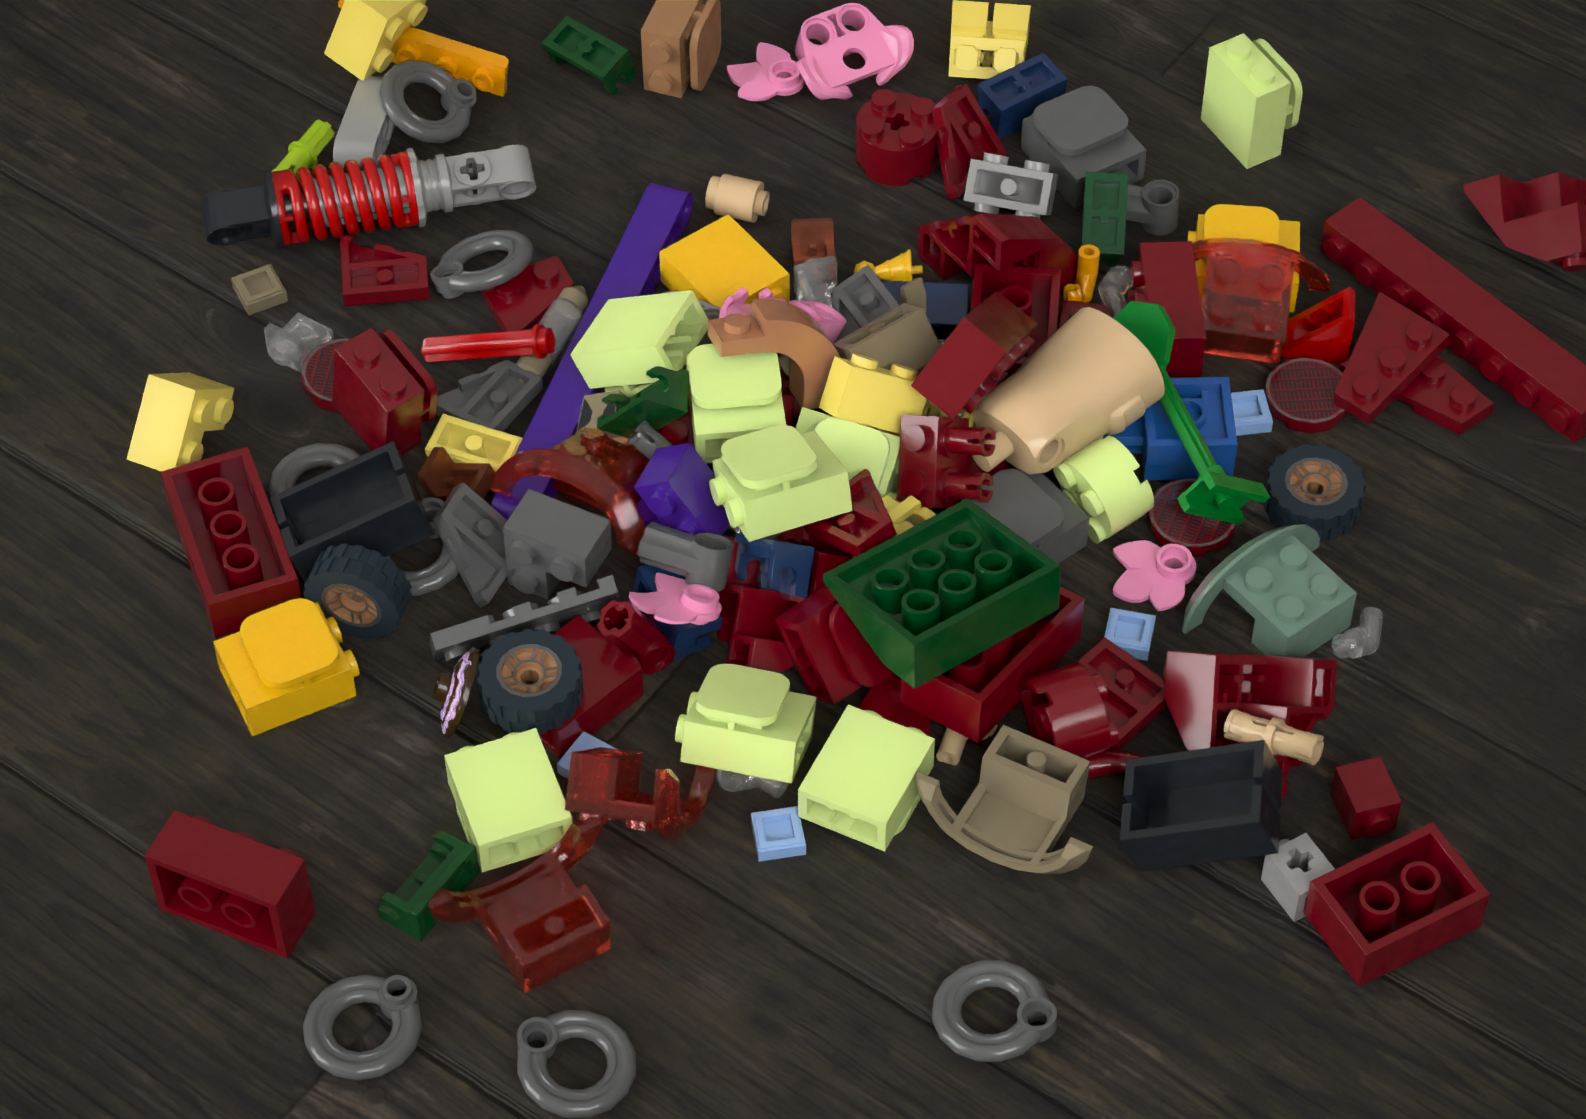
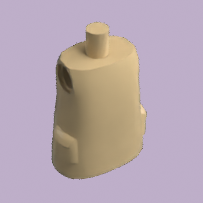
M1081 308L1037 349L1015 373L990 391L975 409V427L992 428L995 432L996 440H985L983 444L995 445L994 453L991 456L972 455L973 459L986 472H989L1006 460L1029 475L1045 473L1106 434L1115 435L1123 432L1126 427L1142 417L1147 408L1160 400L1164 395V380L1155 359L1141 341L1119 322L1094 308Z

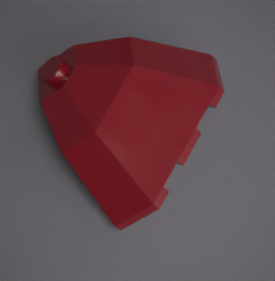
M1556 172L1520 182L1498 174L1464 184V193L1506 247L1542 261L1562 266L1565 272L1586 270V179L1579 180Z
M980 213L925 223L919 227L918 257L943 281L962 270H965L972 277L974 276L975 264H990L999 272L1011 266L1061 269L1059 295L1063 294L1065 285L1069 283L1075 284L1078 256L1071 246L1065 244L1038 217Z
M723 535L734 544L726 586L723 590L717 592L720 597L719 603L722 607L720 615L723 619L721 628L716 630L718 641L727 642L729 649L728 658L724 664H735L781 673L795 666V663L775 618L806 598L759 588L757 585V574L760 566L757 560H751L748 563L745 580L737 579L735 575V561L738 543L734 542L735 536ZM814 550L807 597L826 586L823 582L824 573L855 557Z
M1167 651V663L1163 669L1164 698L1183 743L1189 751L1243 743L1224 737L1226 733L1224 732L1225 721L1233 709L1268 720L1274 717L1284 720L1287 726L1311 733L1318 719L1327 720L1334 707L1337 659L1225 652ZM1277 754L1273 756L1283 772L1282 801L1289 789L1286 776L1292 766L1301 767L1303 761Z

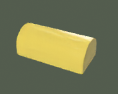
M442 414L425 448V452L428 457L434 447H444L454 463H490L498 475L496 479L502 481L523 438Z

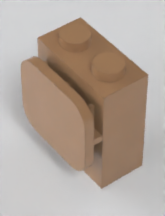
M656 0L641 29L644 90L682 98L690 81L692 89L703 90L717 63L721 49V4L719 0Z

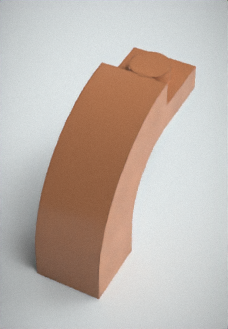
M752 299L751 315L729 314L724 318L708 320V337L721 357L762 352H776L790 357V391L801 408H819L834 356H840L825 332L811 315L799 307L784 301Z

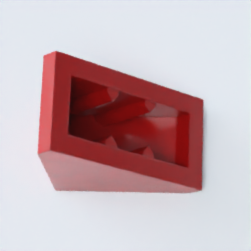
M1348 287L1282 322L1281 355L1285 359L1303 357L1339 364L1348 360L1355 324V290Z

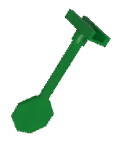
M1130 301L1113 319L1136 336L1155 359L1165 386V392L1160 402L1199 473L1198 480L1184 491L1177 500L1184 513L1240 525L1245 520L1240 510L1243 505L1249 500L1265 503L1271 497L1263 483L1229 476L1221 465H1217L1166 371V366L1170 361L1175 327L1162 305Z

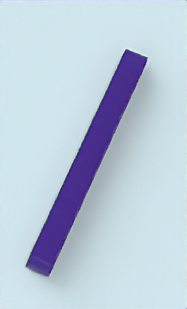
M653 182L649 183L493 498L491 506L505 519L508 520L528 489L554 499L556 498L583 442L576 435L584 395L605 392L604 387L592 389L588 387L570 354L608 299L654 294L660 281L659 251L680 240L692 211L693 193L691 191Z

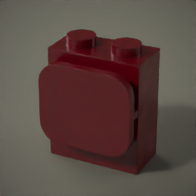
M371 327L335 348L332 404L368 448L373 451L394 441L401 455H404L419 446L422 421L428 422L436 416L438 391L428 371L402 340L390 329H386L377 335Z
M827 586L822 587L775 618L808 694L815 696L816 700L835 705L860 687L876 686L895 674L882 663Z

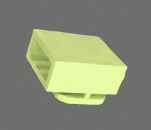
M1244 33L1209 47L1201 120L1246 169H1249L1281 155L1284 129L1296 126L1299 120L1303 94L1301 81L1297 73L1267 41L1261 38L1251 41Z
M693 290L608 299L570 356L590 389L604 387L605 392L620 390L630 398L659 380L658 378L652 379L646 375V372L651 368L660 366L674 371L682 369L686 364V354H689L691 350L697 347L707 332L709 319Z
M704 344L695 347L689 354H686V370L689 371L688 398L695 450L705 463H712V460L722 458L721 446L731 438L776 425H786L781 393L782 382L776 352L721 357L713 344Z
M802 407L796 429L800 434L815 430L848 471L849 480L862 470L867 469L871 473L881 498L888 495L897 500L900 437Z
M776 425L754 431L724 442L721 446L722 458L712 460L715 476L714 479L709 480L712 498L717 506L723 505L733 528L738 526L749 542L853 511L848 471L815 430L800 434L792 426Z
M735 664L715 665L709 670L699 691H692L688 702L687 715L681 714L679 716L675 741L682 743L680 762L792 784L812 738L816 697L789 692V679L776 672Z
M848 705L798 788V817L885 852L893 837L904 829L921 799L916 788V774L920 772L928 776L934 766L935 738L927 736L917 728L904 727L884 719L874 711L861 710Z
M536 728L523 732H512L500 739L477 746H465L456 752L444 755L448 784L456 802L457 814L467 841L476 846L478 863L482 872L574 844L572 816Z

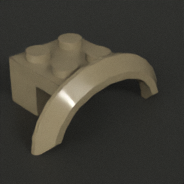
M916 278L900 288V306L835 342L833 346L839 353V356L851 360L853 353L861 354L878 360L877 367L890 370L892 363L915 369L918 371L917 375H919L940 348L926 315V290L922 278ZM783 354L778 357L779 366L784 374L790 377V357Z
M1003 725L983 755L979 783L958 816L944 799L940 790V781L920 772L916 774V788L921 800L939 827L962 846L991 862L1020 871L1039 874H1063L1078 869L1088 860L1093 846L1071 837L1064 848L1051 852L1084 799L1090 761Z

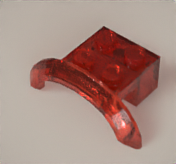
M1209 238L1193 242L1195 261L1207 258L1201 299L1206 333L1204 353L1279 364L1286 341L1294 271L1307 281L1309 285L1308 290L1330 293V279L1327 274L1302 253L1278 244L1241 238Z
M585 427L551 449L534 448L519 452L511 457L495 472L490 489L508 497L512 494L513 487L518 480L523 477L548 476L555 478L553 488L606 511L616 530L617 540L621 548L638 556L639 544L645 533V526L637 508L642 497L635 490L634 486L650 460L633 445H625L613 440L604 431Z
M604 747L575 751L571 753L565 810L579 812V820L588 823L608 824V820L626 819V827L630 829L654 831L655 827H657L663 839L677 840L693 827L703 815L712 791L716 770L715 768L696 765L687 799H680V781L669 768L656 769L654 795L639 793L643 753Z
M591 818L579 820L571 824L565 835L548 852L526 867L492 884L466 892H454L445 888L437 891L428 904L431 915L441 922L448 923L478 919L523 993L610 950L611 922L588 886L585 884L576 888L567 874V871L580 861L594 845L601 833L603 822L601 819Z

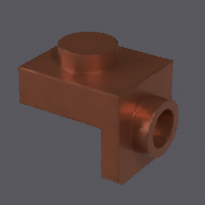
M793 219L791 221L794 277L802 276L805 280L818 281L827 278V275H837L833 219Z
M434 447L418 473L417 480L430 498H438L445 502L454 487L462 482L484 500L498 475L490 463H454L444 447Z

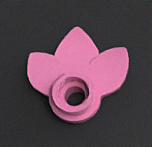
M760 42L758 44L756 62L727 66L729 78L735 85L740 87L738 97L749 101H763L775 95H792L799 92L805 83L796 66V62L791 60L790 54L786 50L768 43Z
M1147 540L1127 542L1113 548L1114 556L1127 569L1113 587V594L1116 597L1130 603H1140L1150 599L1151 604L1157 611L1171 609L1182 601L1185 596V585L1194 578L1196 573V561L1189 549L1180 544H1167L1159 547Z
M658 572L655 576L656 592H629V599L637 609L647 614H654V619L667 624L682 625L692 623L704 625L718 619L722 609L719 603V594L714 589L700 584L688 585L684 579Z

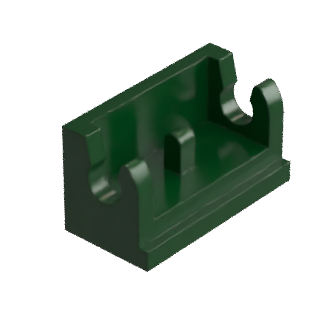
M567 15L541 43L542 47L548 51L552 61L562 64L563 60L594 76L603 82L605 90L612 95L618 94L616 81L619 76L628 84L636 77L628 49Z
M1086 172L1081 246L1091 244L1098 247L1100 251L1099 260L1108 261L1109 267H1115L1118 265L1119 257H1124L1129 174Z
M656 366L648 370L646 375L652 379L658 378L659 380L630 398L615 393L602 399L603 403L614 405L619 410L611 415H601L598 417L597 429L629 438L631 434H637L634 430L645 420L657 431L688 412L689 371L684 369L674 371Z
M438 831L432 839L435 843L430 848L431 852L396 893L385 892L379 899L383 904L377 909L378 917L420 942L423 941L479 875L476 846L469 842L466 844L444 831Z

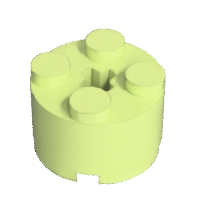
M1112 436L1098 438L1053 468L1062 492L1090 517L1088 536L1097 544L1116 534L1154 507V496L1148 480L1140 484L1134 473V470L1139 468L1140 465L1130 451Z

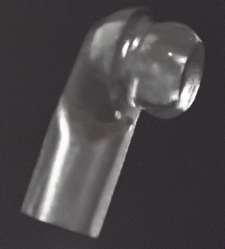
M1118 265L1110 268L1098 286L1103 304L1107 306L1112 318L1127 305L1124 294L1128 289L1132 288L1130 269L1126 266Z
M1375 607L1362 609L1359 627L1348 629L1344 634H1337L1333 637L1332 650L1335 656L1340 659L1348 657L1356 659L1376 652L1380 645L1383 612Z
M720 769L716 773V779L720 786L729 792L760 788L778 799L785 793L789 785L786 782Z

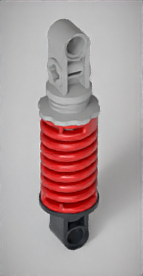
M508 145L499 149L468 152L445 157L444 154H437L433 160L426 159V161L418 160L413 148H408L406 151L391 154V158L386 154L378 156L376 165L370 157L362 158L360 165H358L356 160H347L344 164V169L339 162H332L328 166V172L324 165H315L312 169V175L307 167L297 169L296 176L290 169L274 172L265 170L263 186L230 191H213L203 196L200 202L206 238L210 244L224 246L239 241L272 236L277 249L281 250L284 249V246H290L291 244L308 243L312 236L311 223L315 237L320 241L328 238V227H330L333 237L340 238V235H344V224L346 225L347 232L352 236L360 233V222H362L365 232L372 233L376 230V219L381 230H389L392 227V218L397 228L416 225L424 227L426 225L427 213L432 212V210L439 211V209H442L444 213L453 212L454 207L478 205L504 199L516 200L525 198L535 192L536 183L529 150L523 145ZM469 163H472V168H469ZM477 189V194H473V190Z

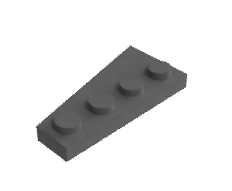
M610 575L598 579L597 582L600 589L584 594L581 591H577L576 587L557 592V596L547 602V606L539 608L537 603H531L530 601L514 606L502 614L503 620L495 622L493 615H486L430 633L429 645L433 659L436 661L445 658L446 663H456L472 647L478 649L491 647V643L496 639L500 640L506 634L513 631L517 633L522 632L523 629H532V631L546 630L550 631V634L553 635L578 615L591 626H595L600 621L601 609L612 600H616L618 590L614 577Z

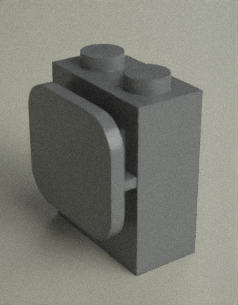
M1083 86L1042 103L1035 108L1032 115L1024 118L1022 121V151L1031 161L1050 164V173L1059 174L1056 189L1074 209L1083 206L1086 172L1129 174L1128 185L1144 179L1147 150L1128 130V117L1125 112L1099 87Z
M1017 469L1001 470L992 475L993 486H980L982 490H993L992 498L986 503L972 501L1057 564L1087 546L1090 517L1042 473L1029 475Z

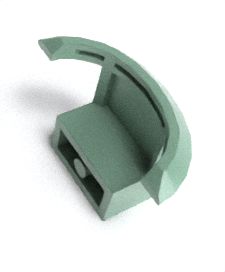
M1306 524L1279 527L1265 532L1242 545L1206 576L1186 606L1182 632L1186 634L1203 623V618L1209 606L1223 589L1255 619L1251 643L1264 655L1305 657L1350 627L1357 593L1312 553L1320 547V537L1314 528Z

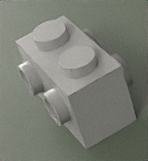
M985 152L983 160L971 159L964 201L975 202V211L999 214V209L1002 207L1016 210L1015 215L1034 216L1040 219V215H1051L1059 174L1049 172L1050 164L1025 160L1024 168L1008 165L1009 157Z

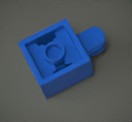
M1229 377L1171 378L1217 465H1221L1227 475L1233 476L1238 443ZM1160 400L1147 408L1144 415L1126 427L1123 432L1103 436V438L1107 436L1116 438L1131 454H1141L1144 480L1198 479L1199 473Z

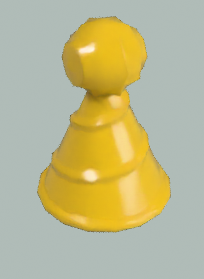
M910 249L890 260H886L876 267L872 263L862 261L856 264L854 269L855 274L868 264L877 277L885 281L910 282L913 280L912 274H923L922 265L912 266Z

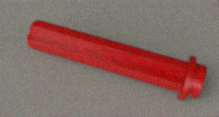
M536 324L532 329L434 336L423 340L421 354L424 355L425 361L429 363L535 355L537 359H544L547 354L554 352L555 336L553 330L545 328L543 324Z

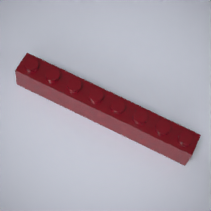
M1361 197L1325 220L1320 250L1331 261L1338 263L1355 276L1361 284L1368 286L1377 294L1379 292L1383 293L1449 333V345L1447 347L1456 356L1463 358L1479 370L1485 378L1504 389L1519 404L1529 408L1546 421L1552 429L1560 432L1573 443H1576L1586 435V365Z

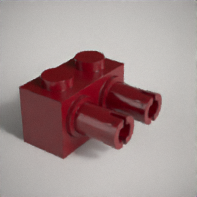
M901 415L897 501L902 502L912 495L921 502V507L950 508L967 498L971 501L988 502L992 498L993 490H982L980 486H993V478L988 473H967V455L991 456L994 453L995 445L983 444V440H996L994 430L990 427H969V418L956 417L952 420L950 417Z

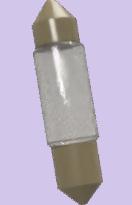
M583 286L564 288L558 298L551 303L539 322L545 328L553 330L555 336L554 352L547 354L544 359H537L535 355L520 356L516 364L521 369L531 371L543 378L550 365L555 363L581 322L582 315L588 307L589 302ZM518 379L520 383H524L523 380Z

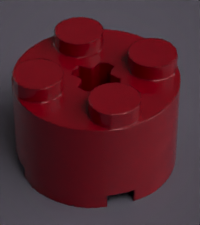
M880 89L875 91L871 99L860 108L856 117V161L858 165L860 163L865 169V175L870 180L887 186H905L910 184V179L922 175V180L932 173L937 164L938 144L936 138L937 130L934 127L931 110L935 103L931 99L920 98L906 93H894L888 89Z
M1075 662L1022 681V685L1028 688V690L1021 692V703L1031 737L1038 740L1041 739L1043 742L1084 759L1108 752L1110 747L1119 744V734L1116 725L1110 717L1107 718L1103 701L1108 700V691L1099 673L1090 675L1083 664Z

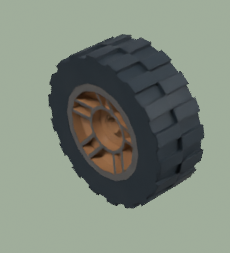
M1302 444L1297 448L1291 447L1285 450L1284 454H1279L1274 459L1273 465H1270L1268 469L1265 488L1271 498L1264 503L1265 513H1268L1270 516L1269 520L1278 527L1306 524L1316 530L1320 541H1331L1337 539V536H1344L1350 532L1352 526L1357 524L1362 511L1366 480L1362 477V469L1360 466L1357 467L1353 458L1349 455H1344L1341 453V450L1336 448L1331 449L1322 444H1317V446Z
M340 544V546L336 547L333 545L328 547L325 552L322 551L304 585L303 593L304 597L314 603L318 602L326 618L332 616L335 618L343 634L366 640L368 638L382 639L383 636H390L397 629L412 598V592H410L412 586L410 581H407L406 574L395 565V562L385 558L375 550L371 551L360 545Z
M523 629L522 632L515 633L513 631L506 634L500 640L496 639L491 643L492 646L488 650L485 649L481 655L482 661L478 663L477 667L479 697L484 713H488L490 721L495 725L499 724L503 727V730L508 732H523L536 728L538 734L547 733V730L563 726V722L567 719L570 720L575 715L576 708L580 707L582 702V668L580 658L576 656L575 648L571 644L568 645L565 642V638L559 635H552L550 631L546 630L532 631V629ZM527 682L533 683L531 685H526Z

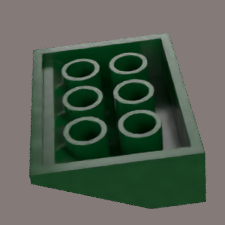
M968 498L823 574V582L882 663L914 689L1059 610L1060 565Z

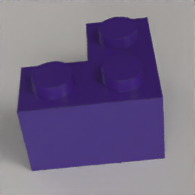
M690 443L657 448L634 486L642 498L626 524L638 538L639 542L645 533L646 527L651 522L692 535L715 533L722 536L730 523L723 505L717 506L711 495L709 480L715 478L714 473Z

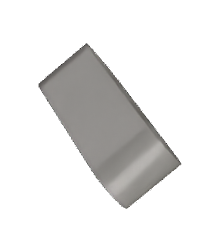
M371 75L364 81L359 78L357 80L333 148V162H339L343 169L347 160H356L358 165H360L361 159L365 157L372 158L376 165L378 156L384 155L387 150L395 125L383 109L380 97L383 77Z

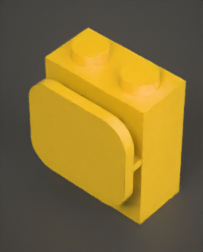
M1229 204L1214 205L1206 211L1205 215L1198 214L1196 231H1188L1187 241H1192L1201 306L1295 312L1299 287L1300 221L1279 220L1274 211L1265 207Z
M729 214L659 251L660 279L670 291L693 290L697 299L722 308L725 300L735 294L741 287L748 290V298L745 304H752V299H759V292L765 288L772 291L774 299L783 298L787 303L790 302V274Z
M303 598L289 600L250 615L242 622L239 632L213 641L221 674L252 736L357 696L354 677L359 676L360 672L355 657L350 649L343 652L339 644L343 640L338 624L333 616L325 617L318 602L314 603Z

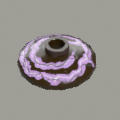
M472 647L465 653L450 674L441 671L437 678L432 698L441 701L440 717L444 737L450 738L453 736L464 712L479 660L478 648Z

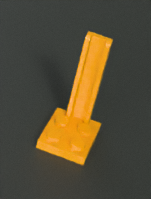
M345 0L338 1V8H342ZM411 26L403 31L402 35L392 46L391 51L394 53L391 62L398 64L408 60L425 61L443 68L457 80L464 79L471 82L476 89L502 97H504L507 91L509 60L503 55Z

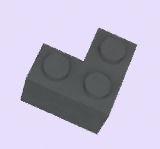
M528 489L503 527L508 584L514 586L522 593L535 594L545 599H549L560 580L565 582L571 581L587 587L612 549L611 520Z

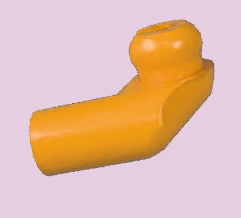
M1086 244L1079 248L1075 284L1069 283L1063 288L1064 300L1089 303L1092 300L1099 270L1100 251L1098 247Z

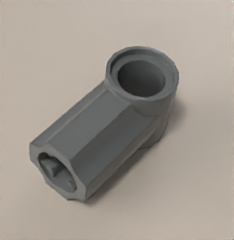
M1154 180L1147 183L1144 187L1128 185L1126 220L1140 222L1143 230L1155 236H1164L1175 231L1178 226L1179 189L1174 183L1167 180Z
M651 522L646 527L645 533L640 540L638 556L642 563L685 576V581L688 585H705L718 592L726 586L734 544L730 539L719 534L698 533L692 535Z

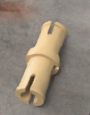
M1233 709L1227 716L1224 725V732H1226L1224 737L1226 739L1243 743L1265 740L1273 755L1280 754L1292 757L1310 765H1316L1324 747V742H1322L1324 737L1322 735L1287 726L1284 720L1275 717L1268 720Z

